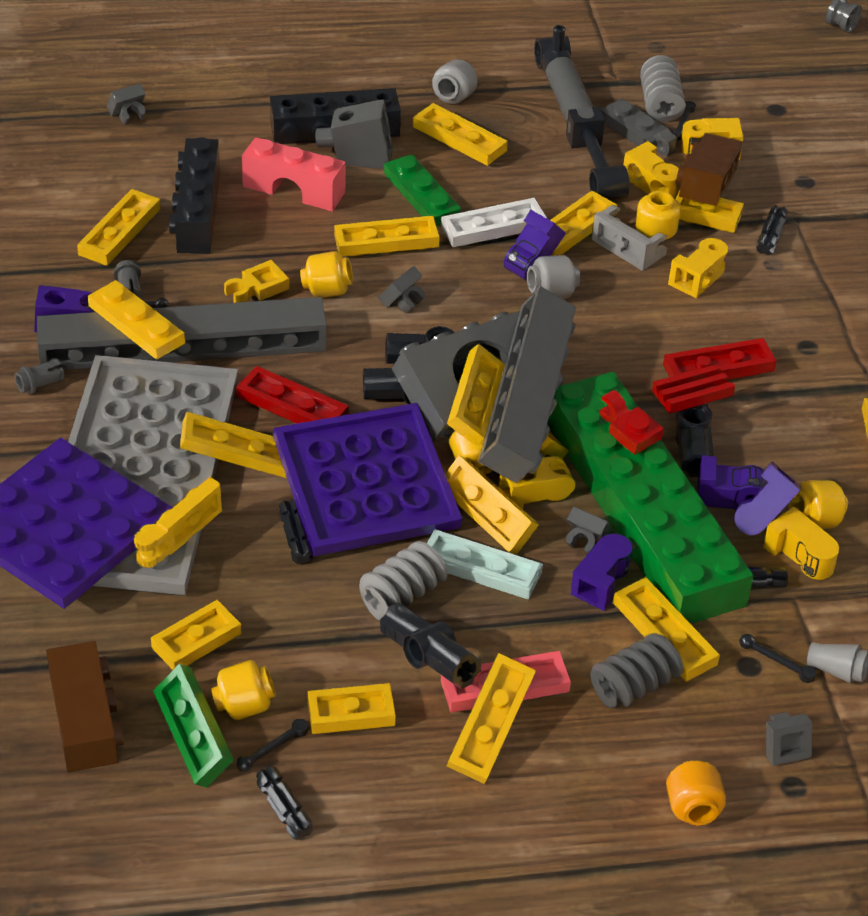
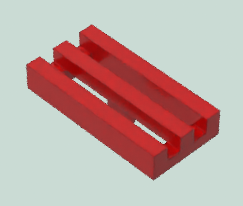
M718 364L653 381L652 392L668 413L671 414L734 396L735 385L732 382L727 383L728 376L725 373L720 374L721 368Z

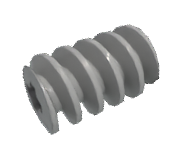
M665 55L649 58L643 64L640 71L647 113L658 121H673L683 114L686 106L677 62Z
M413 542L407 549L399 551L396 556L388 558L384 564L376 566L372 572L365 573L361 577L359 588L364 604L369 612L380 621L387 612L388 607L397 603L409 606L413 602V596L421 598L425 594V589L433 590L437 585V581L444 582L447 579L448 572L446 564L433 547L425 542Z

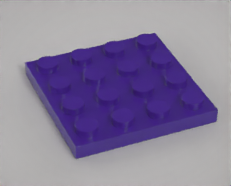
M417 403L274 428L273 438L298 513L307 533V539L310 542L313 556L432 534L434 529L443 532L461 528L462 517Z
M60 437L0 483V567L65 609L137 549L134 544V535L144 525L156 524L161 515L173 507Z

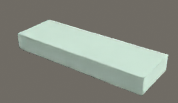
M434 529L427 542L444 560L448 574L528 600L542 574V563Z

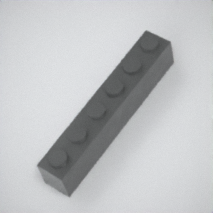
M539 286L521 305L478 460L479 463L515 483H518L528 472L533 474L542 461L541 445L550 430V427L547 426L548 417L556 406V400L553 399L554 393L563 378V374L560 373L561 365L568 356L569 348L566 347L567 342L576 326L573 322L576 306L542 286Z

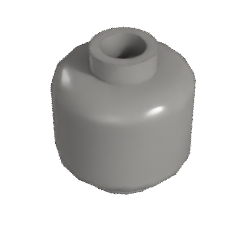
M458 59L449 61L435 72L432 79V86L436 96L447 104H457L464 101L475 91L478 84L475 69L470 63Z
M565 255L541 256L534 261L533 266H530L527 271V285L531 293L539 286H542L566 300L572 296L575 287H578L580 284V271L578 267L574 266L571 259Z

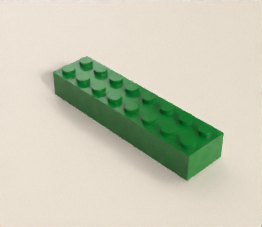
M615 372L558 386L553 397L556 400V406L548 417L547 425L554 436L569 450L566 455L616 533L625 536L632 543L631 556L644 577L664 595L690 624L747 607L754 575L663 442L659 440L634 455L609 433L611 423L606 421L599 413L600 409L607 406L602 400V396L615 390L623 397L629 411L638 407Z

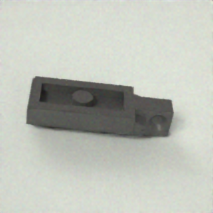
M623 98L600 109L605 119L604 124L635 145L640 146L649 141L665 157L675 153L677 137L668 128Z

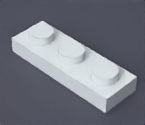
M535 198L442 216L441 228L452 247L521 233L527 224L523 220L530 209L545 218L547 217Z

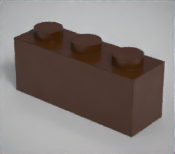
M705 133L699 143H694L692 152L687 154L684 165L681 164L676 178V184L681 185L679 197L717 206L737 171L743 141Z
M96 641L46 649L67 773L118 763L116 746L124 745L120 720L112 721L110 713L117 712V705L113 687L105 689L104 681L111 680L107 656L99 657Z

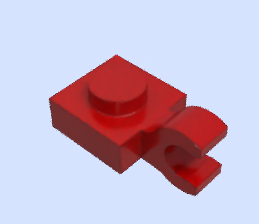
M615 390L602 396V400L607 406L600 409L599 413L606 421L611 423L609 433L631 453L636 455L662 439L664 428L641 408L636 407L629 411L625 400Z

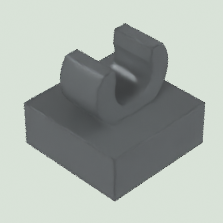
M141 83L113 91L110 94L107 108L111 116L119 114V118L124 125L128 124L130 120L128 111L136 112L139 120L143 119L145 115V108L142 105L145 92Z
M415 266L411 267L378 297L386 308L397 300L399 308L404 313H408L415 306L409 297L417 304L426 297L425 292L420 287L414 285L423 275Z
M574 506L567 518L572 528L566 537L567 545L573 548L579 538L586 537L588 538V543L584 549L586 554L591 551L597 541L603 536L613 533L608 521Z
M787 712L770 715V721L766 722V757L773 766L812 757V721L806 714L790 717Z

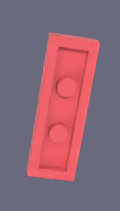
M560 651L513 658V660L536 670L523 700L570 692L571 681ZM494 662L481 664V672L474 678L473 684L465 688L458 687L441 675V684L450 713L473 709Z

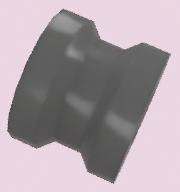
M833 0L827 10L825 21L832 26L839 25L842 31L849 33L859 22L862 7L856 3L849 4L847 0Z

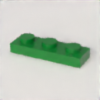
M413 154L384 163V174L421 217L433 216L436 227L441 225L442 216L461 213V208Z
M179 663L153 692L194 784L207 788L234 759L192 668Z

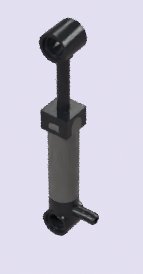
M556 25L553 27L552 37L535 39L534 55L538 69L543 68L567 124L566 137L571 149L587 147L595 165V168H592L589 174L590 191H594L608 200L627 198L630 188L627 169L624 165L609 166L600 147L603 141L605 119L600 108L593 107L571 57L570 41L568 36L565 35V27Z

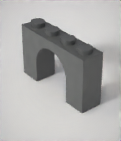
M520 311L512 314L502 312L488 322L482 324L472 322L463 327L459 332L453 334L443 332L429 342L421 345L418 342H414L400 350V356L393 365L392 370L411 404H418L432 442L451 436L454 432V429L447 424L459 386L454 376L453 362L467 358L469 351L480 344L505 364ZM563 378L559 386H561L564 383Z

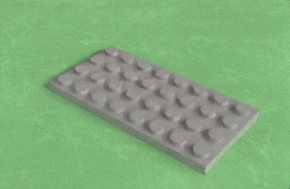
M95 355L68 442L174 507L186 497L191 489L198 487L209 477L214 479L219 459L180 448L184 417L187 412L228 423L238 384V369ZM201 530L172 555H168L164 560L154 565V567L144 568L137 564V548L93 586L186 595Z

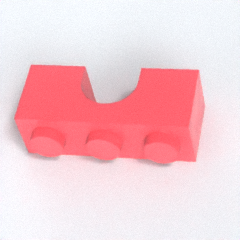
M255 137L242 154L243 187L273 195L284 178L294 181L300 187L303 204L333 212L345 194L346 162L331 158L330 156L312 153L297 147H290Z

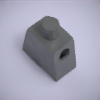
M384 100L338 108L334 111L331 128L316 129L317 147H335L337 159L345 161L346 166L384 169V163L392 160L393 145Z

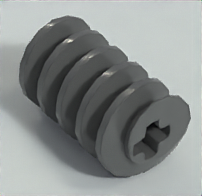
M651 633L642 640L634 642L630 647L621 649L617 655H611L604 662L596 663L591 669L590 676L595 692L607 707L614 708L617 702L627 707L633 702V697L641 699L646 695V690L648 692L655 691L658 688V683L666 685L670 682L671 676L676 678L681 676L684 666L674 645L665 636Z

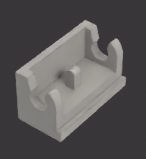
M611 205L604 211L597 212L594 216L592 240L642 271L666 255L667 247L664 245L658 246L660 242L667 238L666 235L657 233L650 239L639 233L638 230L622 223L621 219L613 217L614 214L621 210L616 205Z

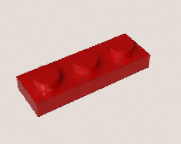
M759 338L664 354L663 366L668 376L671 377L718 364L721 368L720 374L725 373L728 379L774 372L777 361L765 339Z
M256 366L236 386L238 398L296 424L349 415L348 405L259 366Z

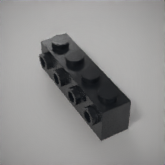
M396 88L270 96V123L273 141L279 144L316 142V129L331 128L336 109L376 100L385 101L391 137H400L401 109Z
M203 137L186 138L184 151L178 152V171L181 172H176L175 174L176 192H173L172 211L176 214H170L169 232L170 234H176L177 253L211 254L220 175L219 139Z

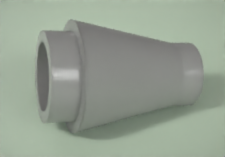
M812 642L808 652L807 665L816 667L850 684H853L854 680L864 682L868 671V650L861 649L860 644H820Z

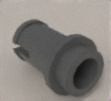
M131 260L119 262L113 271L115 280L141 299L142 291L139 284L141 276L140 267Z
M55 358L30 368L26 365L20 367V371L15 372L14 375L18 389L21 393L28 392L32 394L35 393L38 387L64 380L63 368L56 370V367L60 366L61 363Z

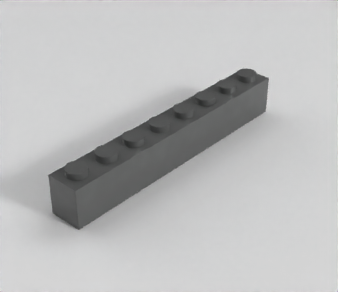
M322 297L153 308L183 331L185 335V344L158 360L97 312L37 316L40 364L56 358L61 363L60 366L56 367V370L59 368H63V370L91 368L95 355L161 362H182L326 351V319Z

